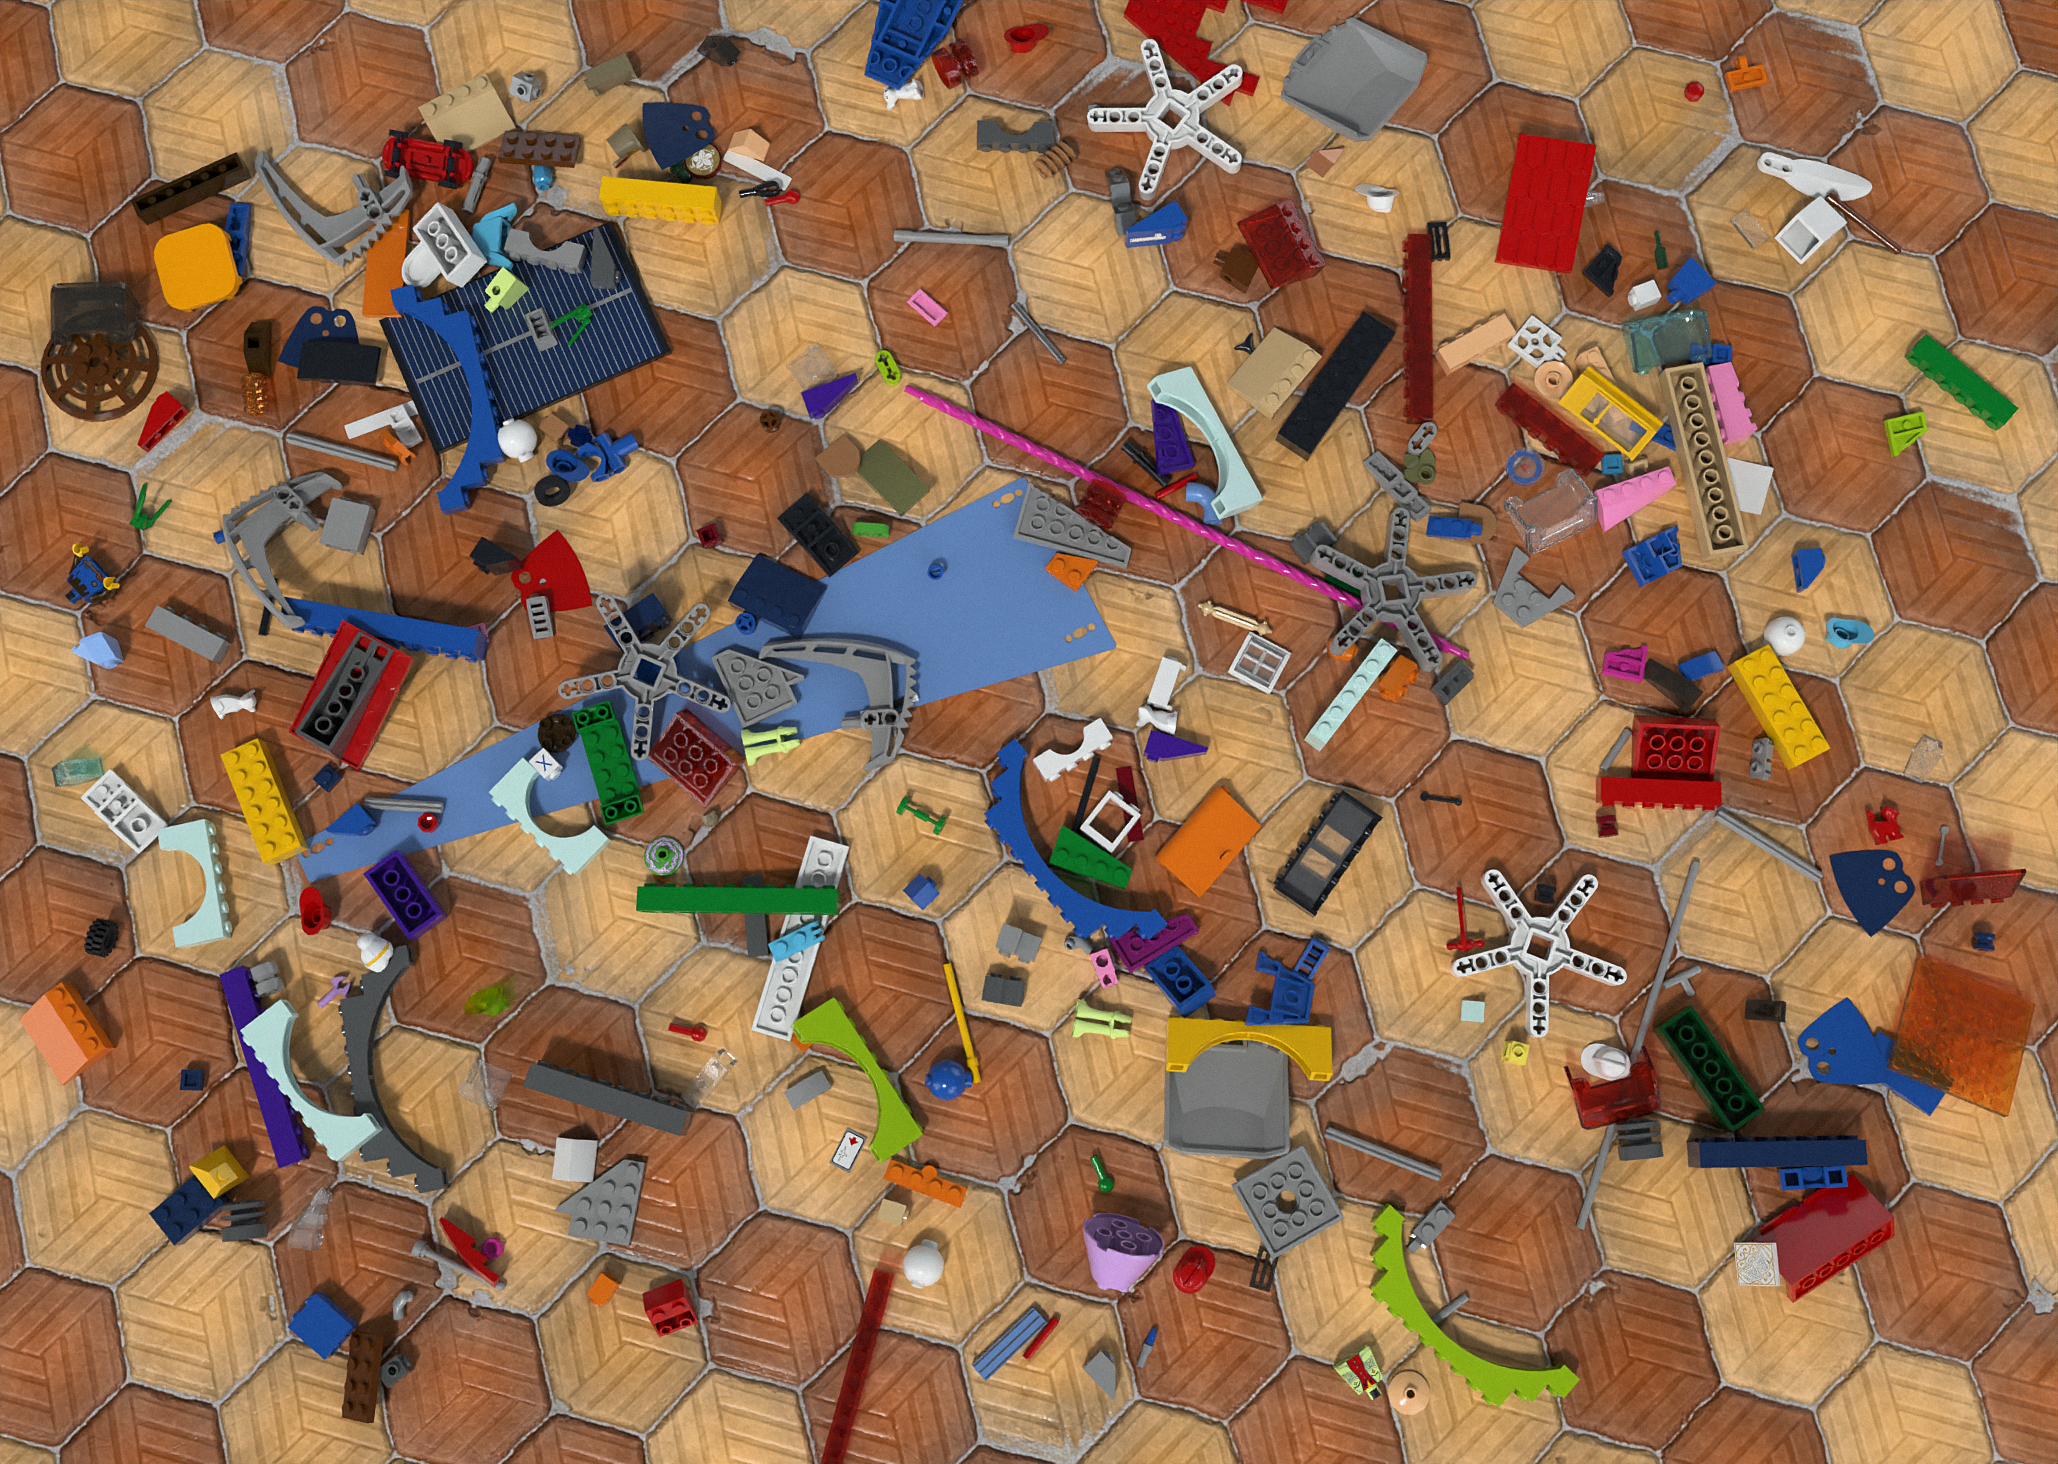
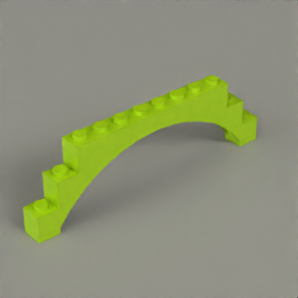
M1386 1204L1371 1221L1374 1225L1372 1229L1380 1237L1386 1236L1370 1254L1373 1258L1372 1263L1380 1270L1385 1269L1369 1287L1373 1292L1371 1296L1380 1304L1383 1301L1389 1307L1386 1310L1392 1316L1402 1318L1404 1320L1402 1325L1411 1333L1415 1330L1420 1335L1418 1339L1427 1348L1431 1345L1436 1350L1434 1354L1442 1362L1447 1360L1452 1365L1450 1369L1457 1376L1460 1377L1462 1374L1468 1379L1465 1383L1474 1391L1478 1389L1484 1395L1481 1398L1490 1406L1495 1404L1500 1407L1514 1389L1516 1390L1514 1394L1524 1402L1526 1399L1532 1403L1546 1385H1548L1546 1389L1554 1397L1559 1395L1565 1398L1580 1379L1564 1364L1559 1362L1554 1367L1523 1369L1492 1363L1462 1349L1437 1327L1419 1302L1407 1274L1402 1249V1222L1405 1218L1390 1204Z

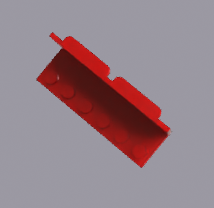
M1854 1174L1847 1177L1848 1187L1819 1188L1807 1196L1799 1206L1797 1204L1793 1205L1760 1228V1235L1752 1240V1242L1776 1243L1779 1274L1786 1281L1787 1297L1792 1303L1895 1236L1894 1217Z

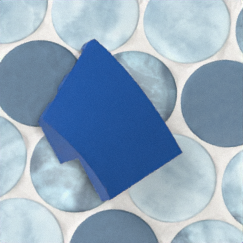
M1677 525L1622 552L1639 587L1682 567L1680 544L1677 543L1676 533L1679 531Z

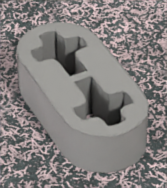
M1426 422L1421 425L1407 444L1409 454L1419 456L1423 453L1437 434L1435 424ZM1428 428L1431 429V434H1428L1424 438L1423 434L1425 433V430H1427ZM1418 441H1421L1419 449L1417 448L1416 450H1414L1413 444H1416Z

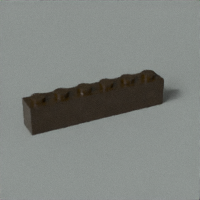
M235 152L131 199L137 216L146 225H149L252 177L243 159Z

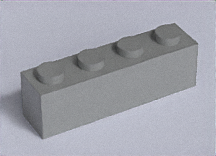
M159 606L155 607L145 624L146 627L219 665L221 664L232 645L225 641L227 639L226 636L218 632L215 635L210 633V628L201 623L198 626L192 624L193 619L183 614L181 617L175 615L177 611L168 606H165L164 609Z

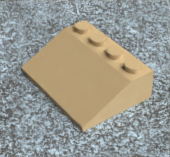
M486 73L418 107L437 143L443 144L444 139L463 143V149L468 153L504 136L505 131L516 129Z
M1274 327L1226 383V386L1271 421L1317 367L1322 356L1307 344Z

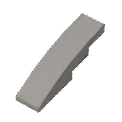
M1379 451L1363 462V465L1400 507L1405 508L1409 512L1410 517L1416 523L1431 511V507L1418 496L1417 490L1404 479V475Z

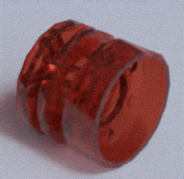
M961 38L957 39L955 44L950 43L948 45L949 52L942 47L931 54L936 72L949 90L961 84V76L964 80L968 81L970 80V75L975 77L979 74L974 55Z
M1092 479L1085 490L1087 497L1081 498V504L1077 505L1076 512L1094 525L1111 529L1114 525L1113 520H1116L1118 517L1115 511H1121L1127 497L1116 487L1101 480Z

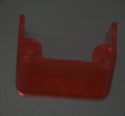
M1641 1046L1644 1061L1637 1062L1630 1067L1629 1077L1590 1087L1589 1081L1585 1078L1572 1079L1568 1066L1564 1067L1568 1087L1582 1128L1591 1130L1650 1115L1662 1108L1655 1068L1646 1046Z

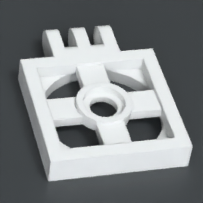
M1531 315L1507 345L1537 369L1543 362H1561L1562 358L1567 355L1564 350L1557 346L1562 337L1533 315ZM1534 327L1540 330L1537 333L1531 334L1526 329ZM1546 334L1550 338V347L1543 343V337ZM1519 336L1527 340L1528 345L1524 350L1518 346ZM1535 338L1539 341V343L1537 345H1533L1531 340ZM1534 349H1539L1544 355L1540 358H1533L1530 353Z

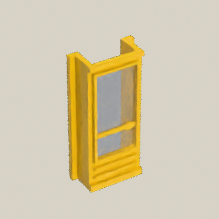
M1590 365L1558 403L1631 458V461L1634 460L1664 424V422Z

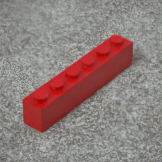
M1600 777L1596 779V803L1602 804V807H1614L1615 804H1622L1623 808H1634L1635 805H1642L1643 809H1654L1655 806H1662L1664 810H1674L1675 807H1682L1684 811L1702 808V811L1712 812L1722 806V783Z

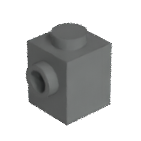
M400 1353L381 1366L379 1377L387 1388L394 1386L414 1370L411 1366L412 1361L407 1355Z

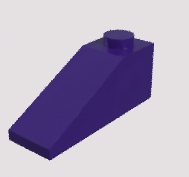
M856 373L801 392L810 419H820L829 413L858 384Z
M1151 730L1143 756H1146L1148 761L1158 763V760L1169 761L1206 755L1208 747Z

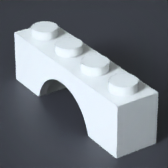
M1101 718L1083 728L1084 741L1076 752L1061 755L1049 749L1033 759V764L1045 782L1057 780L1061 777V772L1073 770L1082 759L1087 761L1094 756L1095 751L1099 749L1103 751L1111 746L1110 742L1113 741V737Z

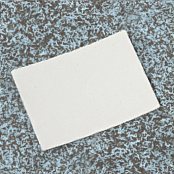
M1726 457L1739 510L1761 515L1774 468Z

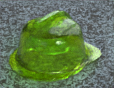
M496 985L475 992L464 1005L465 1013L469 1015L483 1013L489 1017H495L509 1009L510 1004L503 993L504 987Z

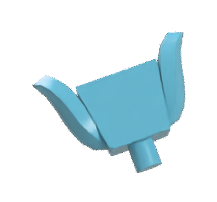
M515 203L486 214L479 223L473 225V234L470 235L486 258V264L504 267L512 271L514 264L508 259L504 247L511 224L509 222L517 213Z

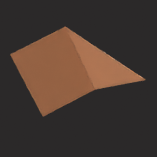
M1344 148L1316 150L1305 165L1323 178L1335 164Z

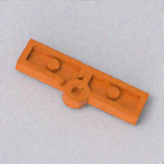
M893 1159L890 1160L883 1178L961 1208L968 1189L937 1177V1169L932 1165H927L922 1170H919Z

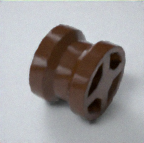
M766 410L761 414L760 423L766 432L774 433L780 428L781 422L775 411Z

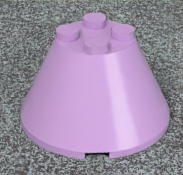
M1098 1213L1094 1214L1092 1219L1086 1218L1083 1224V1235L1091 1275L1097 1282V1286L1103 1290L1111 1288L1121 1292H1128L1136 1280L1162 1254L1165 1246L1162 1236L1152 1227L1147 1229L1139 1225V1220L1120 1214Z

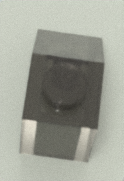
M707 36L697 50L701 55L718 65L728 67L737 62V56L741 52L726 36Z

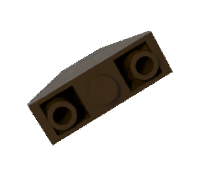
M271 321L251 322L244 333L243 352L251 378H271Z

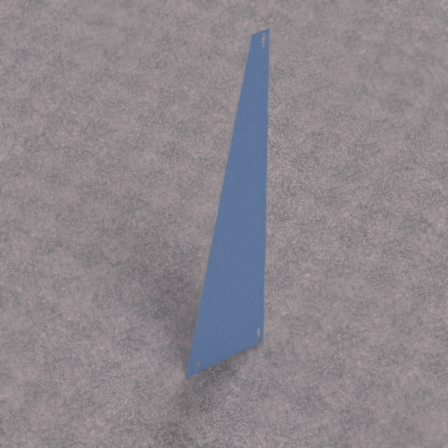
M1024 477L839 569L830 578L826 576L816 581L827 587V590L801 638H839L867 641L898 650L915 659L916 663L911 667L917 673L910 678L915 680L917 684L910 689L917 693L919 701L913 702V707L1109 651L1116 647L1115 641L1084 584L1075 593L1045 571V567L1056 553L1065 555L1067 553L1013 538L1028 486V481ZM1015 490H1022V495L1016 496ZM1007 493L1014 494V499L1007 504L1000 502L1003 495ZM995 500L1000 502V506L997 508L992 505ZM933 563L941 564L944 570L943 576L938 580L931 579L927 574L929 566ZM756 618L754 619L756 620L757 628L750 635L742 634L736 627V624L733 623L679 650L676 654L679 655V674L728 696L711 657L730 649L759 660L760 651L766 643L796 640L798 638ZM1093 623L1095 629L1093 631L1088 630V624ZM1080 627L1087 629V633L1083 637H1073V632ZM1066 635L1072 636L1071 642L1065 641ZM806 647L781 649L775 651H803L806 649ZM816 647L814 652L844 654L847 649ZM858 650L853 654L854 656L887 661L886 656L882 654ZM768 657L764 662L804 676L805 680L790 686L798 704L746 729L752 733L771 731L780 726L796 727L797 733L785 736V742L796 739L802 740L842 728L841 718L860 716L861 711L870 709L868 691L861 676L848 669L814 661ZM891 662L894 700L905 697L906 665ZM686 682L679 685L681 692H687L690 689V685ZM622 687L594 693L555 713L569 717L574 723L571 712L610 700L620 722L639 787L746 756L744 748L747 747L743 745L740 731L744 730L732 703L727 712L719 713L678 695H665L655 700L649 755L641 761L635 760L631 755L635 699L628 695ZM701 690L697 697L700 700H705L708 698L709 693ZM712 694V700L718 703V707L726 706L723 698L721 701H718L714 698L715 694ZM646 706L638 709V713L642 716L648 715L650 711ZM903 706L895 708L894 710H896L897 712L902 711ZM539 722L387 798L443 803L442 813H432L439 820L438 828L433 833H425L418 827V818L428 812L366 809L378 823L369 835H334L324 830L306 839L310 855L305 858L300 853L297 854V857L307 879L310 882H314L379 863L396 850L404 852L406 855L519 822L517 819L513 821L505 813L507 809L503 805L499 807L491 800L493 796L489 791L522 758L529 761L543 749L537 736ZM639 726L636 729L637 734L641 736L645 735L648 731L645 726ZM576 732L574 743L566 751L560 753L549 752L563 769L555 780L547 781L540 774L535 781L530 794V810L533 818L599 799L579 732ZM773 739V740L758 742V743H755V744H753V745H751V746H748V747H756V746H762V745L772 744V743H776L777 740H776V739ZM639 741L638 749H634V751L638 752V755H642V752L646 751L642 749L643 741ZM328 838H332L334 841L330 846L326 844ZM315 843H325V848L321 852L312 853L310 851Z

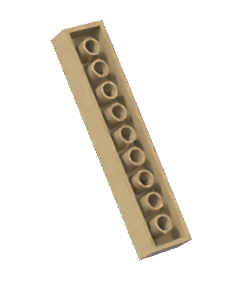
M1701 362L1664 369L1658 377L1702 559L1705 561L1742 554L1749 547L1704 364Z

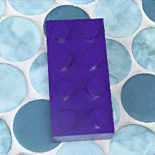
M394 851L363 873L408 939L417 940L449 917L404 852Z

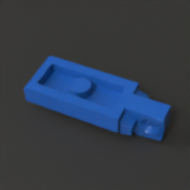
M1429 516L1426 535L1427 537L1466 540L1471 539V535L1482 536L1483 528L1482 525L1473 524V521L1468 519Z

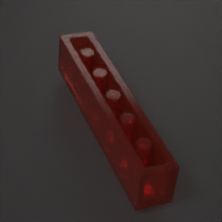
M1515 383L1510 385L1495 404L1501 414L1510 417L1516 426L1524 428L1531 438L1539 440L1546 450L1553 451L1558 455L1560 461L1565 464L1568 463L1580 476L1586 478L1605 456Z

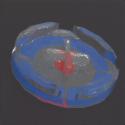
M1529 447L1518 448L1507 458L1505 464L1506 474L1517 485L1531 486L1537 483L1543 476L1545 461L1535 449Z

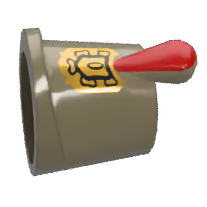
M626 123L606 139L619 157L613 163L614 168H618L627 157L637 151L645 152V149Z

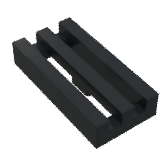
M1427 223L1426 230L1430 262L1435 260L1449 261L1451 256L1447 223ZM1439 227L1442 228L1444 255L1441 252ZM1432 228H1434L1437 255H1435Z

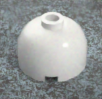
M1792 617L1776 618L1768 623L1763 631L1764 645L1769 644L1776 656H1790L1799 651L1805 642L1806 634L1804 627Z

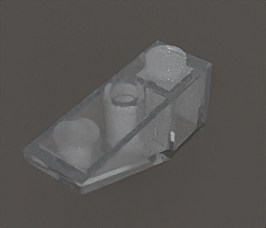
M722 1048L712 1055L680 1099L690 1106L693 1111H697L738 1061Z
M321 1187L291 1226L287 1247L309 1251L318 1250L323 1241L322 1229L328 1219L327 1207L330 1205L333 1197L331 1193L332 1187Z

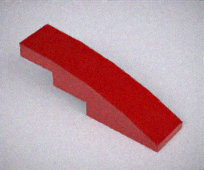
M441 1217L439 1219L440 1227L458 1255L478 1276L495 1288L500 1281L499 1275L485 1267L488 1263V1258L474 1249L476 1239Z

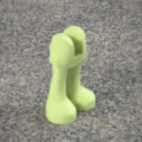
M780 726L771 731L752 733L748 729L740 730L743 745L747 747L744 749L748 767L755 765L757 758L777 752L788 753L789 750L800 746L798 739L784 741L785 736L797 733L796 727ZM773 739H776V740H777L776 743H772V744H767V745H762V746H756V747H748V746H751V745H753V744H755V743H758V742H763V741H768V740H773Z
M1082 999L1077 1000L1075 1017L1103 1020L1109 1023L1108 1025H1102L1075 1019L1072 1037L1079 1038L1083 1033H1098L1110 1036L1113 1039L1116 1037H1129L1130 1031L1115 1029L1116 1021L1132 1023V1017L1121 1014L1116 1010L1114 1012L1097 1010L1089 1007L1086 1001Z

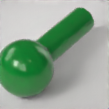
M1097 1155L1090 1157L1099 1178V1189L1104 1193L1112 1191L1114 1188L1113 1179L1106 1175Z

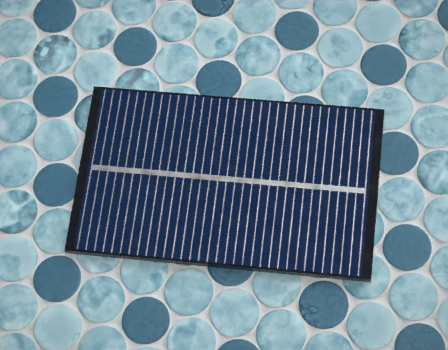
M612 221L598 226V229L617 270L621 273V281L617 283V289H594L590 282L594 229H591L566 240L584 245L588 252L582 274L576 272L575 274L565 272L564 269L559 268L553 270L542 264L532 265L525 260L514 262L510 272L517 276L529 289L509 309H505L500 305L492 313L484 306L491 298L485 292V289L500 269L467 282L462 288L458 286L430 298L440 297L444 303L448 304L450 314L468 310L471 316H475L477 327H474L475 332L479 334L481 339L479 349L480 352H483L486 360L483 366L484 370L488 371L490 381L487 383L494 394L492 404L493 407L497 408L499 418H496L497 425L504 426L502 422L513 418L514 421L520 420L672 354ZM565 241L556 244L552 247H549L547 249H544L542 251L556 250L560 246H562ZM582 303L589 308L593 314L589 318L591 323L583 329L570 347L567 346L568 342L583 323L582 321L578 323L574 317L552 329L558 342L557 345L544 351L539 350L525 314L542 307L550 325H552L554 320L574 310ZM403 313V318L386 317L379 320L435 453L439 455L467 443L472 422L470 388L464 369L450 345L431 327ZM542 317L537 318V319L533 320L532 322H535V321H537V320H539V319H542Z

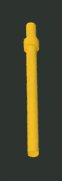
M951 963L945 964L943 967L967 1060H965L967 1068H970L973 1084L981 1082L977 1067L979 1062L974 1055Z

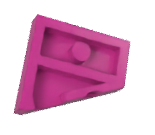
M1641 646V648L1634 650L1626 649L1621 652L1606 653L1601 674L1641 683L1648 646Z

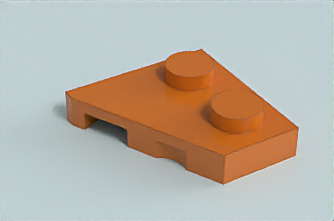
M1056 553L1045 567V571L1076 593L1099 562L1093 559Z

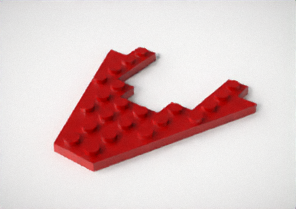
M1229 0L1128 1L1124 18L1147 38L1156 41L1161 50L1201 84H1204L1228 67L1207 60L1212 42L1197 38L1196 34L1206 8L1224 13ZM1240 0L1282 15L1288 0ZM1242 71L1241 85L1223 97L1221 101L1230 106L1235 91L1253 97L1260 77ZM1216 85L1214 88L1222 89L1223 87L1220 85Z

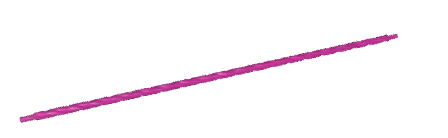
M910 385L905 387L904 392L921 399V402L937 408L943 413L962 420L1010 445L1017 446L1021 450L1044 459L1062 470L1071 472L1083 480L1098 485L1106 491L1125 498L1131 503L1153 511L1155 514L1173 523L1180 524L1184 528L1200 536L1207 537L1225 548L1236 551L1248 559L1263 564L1275 572L1290 577L1298 583L1318 590L1320 593L1338 602L1345 603L1359 612L1364 608L1362 600L1345 591L1336 589L1332 585L1307 575L1303 571L1280 562L1259 550L1252 549L1250 546L1232 537L1225 536L1221 532L1198 523L1180 512L1171 510L1157 501L1144 497L1138 492L1117 484L1096 472L1089 471L1085 467L1069 459L1062 458L1044 447L1035 445L1021 436L1007 432L1002 427L980 419L975 414L953 406L951 403L933 394L922 392ZM1380 621L1392 628L1398 629L1395 623ZM1407 623V624H1408V627H1409L1410 629L1414 630L1413 625L1410 624V623ZM1429 632L1439 650L1445 653L1449 652L1464 660L1468 659L1470 653L1453 646L1452 643Z

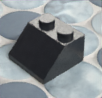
M481 537L469 555L474 560L472 564L487 575L492 573L497 576L524 568V565L516 556L484 537Z

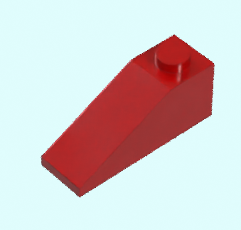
M165 391L163 394H160L151 406L137 445L148 453L189 411L169 392Z

